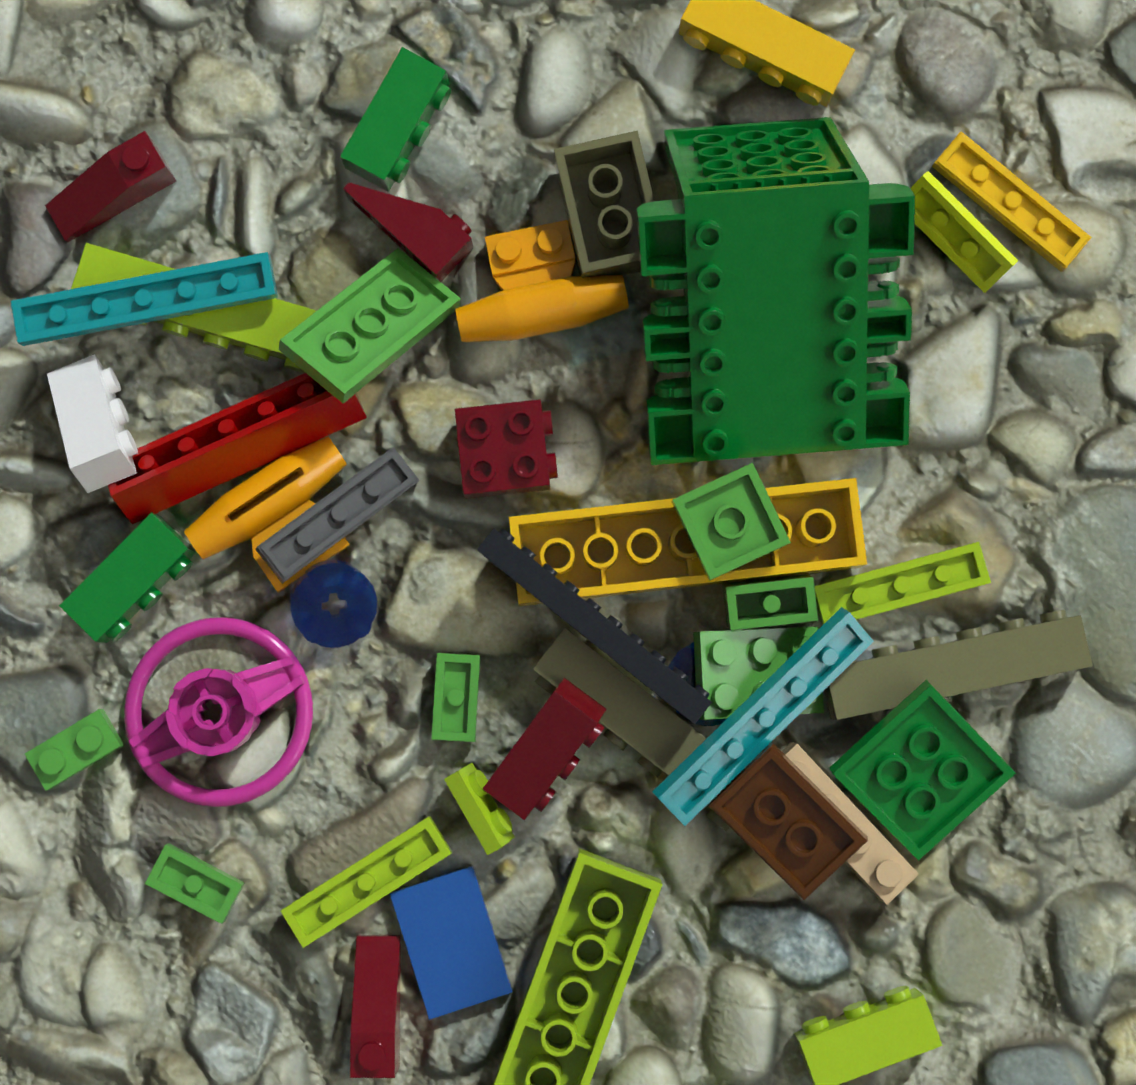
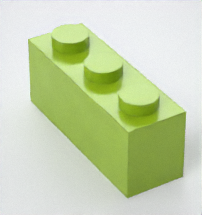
M900 986L885 992L884 1000L870 1005L867 1001H859L843 1008L844 1014L830 1020H827L826 1016H819L802 1024L803 1030L795 1032L794 1035L813 1085H839L943 1046L924 995L916 988L910 990L909 986Z

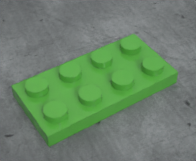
M397 248L281 338L279 351L340 402L345 403L454 313L455 309L459 308L461 298Z

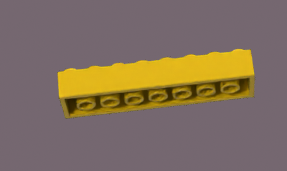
M856 478L765 488L791 543L710 581L671 502L675 498L509 517L510 533L515 538L512 543L520 549L526 546L537 555L534 560L538 564L543 566L547 563L558 572L556 578L563 584L568 580L580 590L577 595L582 599L855 569L867 565ZM516 582L519 606L543 604Z

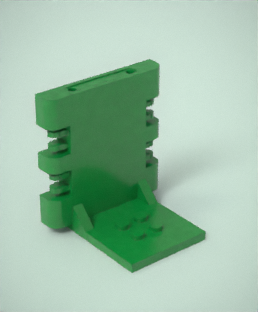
M831 117L664 130V146L677 186L678 199L648 202L637 208L641 276H651L649 281L650 287L653 289L664 291L684 289V296L660 298L651 303V313L653 314L643 319L644 354L646 361H653L654 369L658 372H687V377L658 381L654 385L655 394L657 395L647 400L649 457L651 465L909 445L910 391L903 380L896 378L897 366L887 362L867 363V358L892 355L898 350V341H911L912 308L905 298L897 296L899 294V284L884 280L868 282V275L894 272L900 267V258L897 256L914 255L915 195L908 186L896 183L869 184L868 178Z

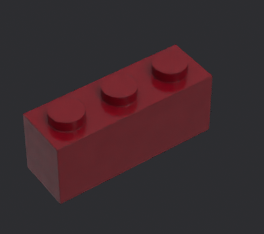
M564 678L488 780L483 790L523 820L527 818L533 808L542 812L556 793L550 787L558 776L563 780L568 778L581 760L574 755L582 743L590 748L605 728L599 723V720L607 709Z

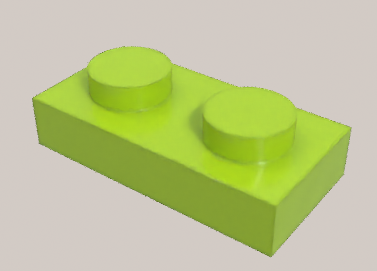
M473 763L468 764L444 779L487 855L502 848L515 838L508 814L502 808H498L492 796L483 790L488 779L480 770H476Z

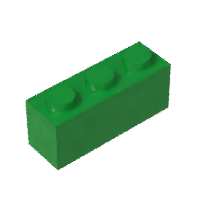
M402 47L340 155L345 169L388 192L394 182L401 183L409 170L411 161L408 160V157L415 145L421 147L429 135L431 124L428 122L434 111H441L450 97L451 88H449L447 71Z
M151 512L59 606L95 642L107 643L111 640L114 643L132 627L129 620L140 609L145 612L157 603L163 595L160 589L171 578L176 581L191 568L193 562L190 559L195 555L196 550L161 516Z

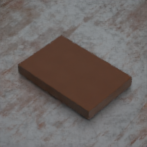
M773 743L755 758L709 804V807L803 900L809 897L868 841V836Z

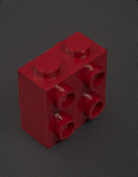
M541 399L455 409L463 493L466 499L551 490L550 479L558 478L555 452H546L545 437L553 436L551 410L542 411Z

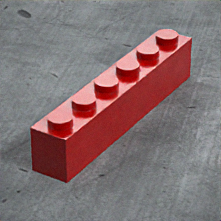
M303 373L137 448L138 454L132 456L137 474L109 484L108 489L113 500L129 521L134 524L145 519L151 512L154 514L159 513L366 419L367 416L357 393L345 403H342L307 373Z

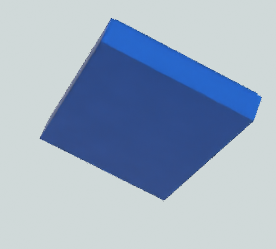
M473 865L390 893L429 1020L513 992Z

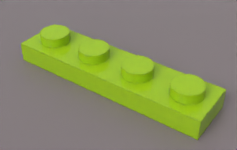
M975 542L817 585L814 588L816 606L823 625L841 607L849 611L857 620L989 584L991 580L980 542Z
M428 816L280 911L304 948L452 854V850L431 816Z

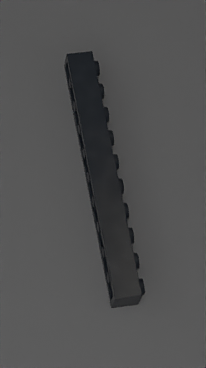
M494 528L477 548L480 554L691 723L696 724L712 703L707 699L710 694L698 684L692 687L686 682L688 676L677 667L673 670L664 664L667 660L654 649L651 653L642 647L645 642L633 632L627 635L620 629L623 624L612 615H609L608 618L599 612L602 607L589 597L585 601L578 596L577 593L580 590L568 580L563 584L556 578L558 574L556 570L547 563L543 566L538 564L534 560L537 555L526 546L520 549L512 542L515 538L502 528L498 532Z

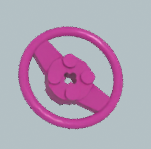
M226 617L206 618L189 622L175 628L160 638L145 653L134 670L128 685L124 706V722L128 742L134 757L147 776L164 791L178 799L210 807H226L249 802L266 794L280 784L300 760L309 740L313 720V701L308 678L302 665L290 648L273 633L259 625ZM207 635H233L260 645L277 660L238 673L232 670L211 668L189 673L174 686V692L169 699L168 709L143 729L142 701L147 683L158 664L171 651L183 643ZM294 692L296 718L290 742L275 765L254 781L229 789H205L183 782L169 773L159 763L189 751L200 755L217 756L237 750L250 739L252 733L258 728L260 723L259 715ZM210 700L214 705L220 704L223 713L219 714L221 716L219 722H216L214 719L206 720L204 718L203 712L209 710L206 703Z

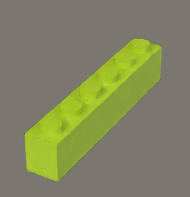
M86 243L71 289L175 269ZM274 298L154 322L164 324L162 330L172 335L187 338L188 333L191 332L204 336L203 342L210 346L227 350L229 344L245 348L243 354L248 357L268 362L269 356L285 360V367L305 373L279 351V342L281 338L317 310ZM147 323L138 324V325L147 326Z

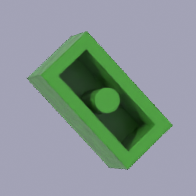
M808 574L722 584L726 623L730 631L818 621L814 578Z

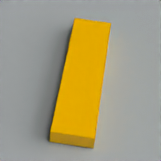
M962 131L932 165L936 171L1060 272L1067 268L1092 238Z

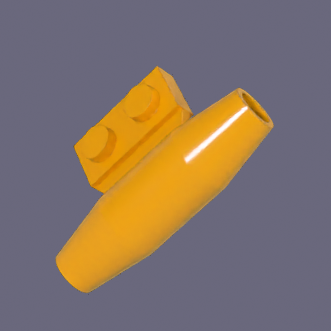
M563 220L485 236L492 277L502 291L456 308L455 311L462 342L513 341L581 327L629 308L623 275H599L584 278L582 276H572L576 260L568 221Z
M329 436L278 458L222 495L186 528L184 533L203 560L251 539L254 559L279 593L350 546L346 538H343L283 584L256 551L257 546L316 503L310 499L336 476L347 463Z

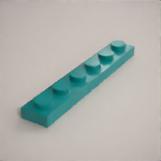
M268 252L12 300L11 307L17 342L22 346L274 299L278 298L271 256Z
M841 607L652 793L686 826L874 642L853 615Z

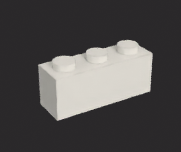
M94 354L47 373L69 468L87 493L137 474L132 456L138 454V450L131 433L125 430L124 424L129 422V417L120 398H116L115 393L121 391V387L111 367L104 369Z

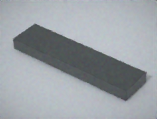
M393 447L257 546L256 551L283 584L415 486L420 480Z

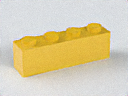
M690 0L681 18L678 33L683 36L684 41L690 46L699 50L710 49L720 54L721 59L728 65L739 69L746 67L758 73L759 78L768 85L774 87L782 85L796 92V96L800 100L813 106L818 104L825 107L828 106L855 52V49L756 0Z

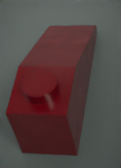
M143 131L105 153L45 206L64 240L68 243L175 183L177 180L156 144L147 132Z
M350 182L343 188L348 200L411 259L440 282L473 249L472 238L469 236L472 230L456 214L449 218L439 208Z
M357 935L350 1037V1078H395L400 1068L401 935Z

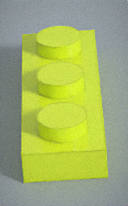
M929 171L923 174L910 188L915 195V224L984 293L1018 262Z

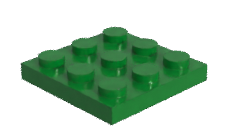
M927 679L829 767L832 774L918 861L1016 774L1006 761Z

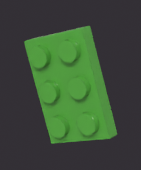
M819 627L693 632L696 685H700L710 694L707 699L712 702L699 720L727 719ZM823 692L800 714L824 713Z

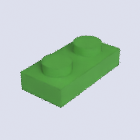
M437 653L431 740L476 742L480 655Z
M98 709L26 752L25 756L45 791H49L125 745L104 709Z
M168 843L165 844L145 884L223 924L245 882Z

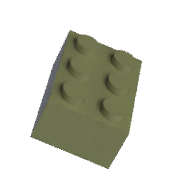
M638 130L554 149V165L580 276L584 278L599 275H627L641 272L637 208L644 203L653 202L654 198Z

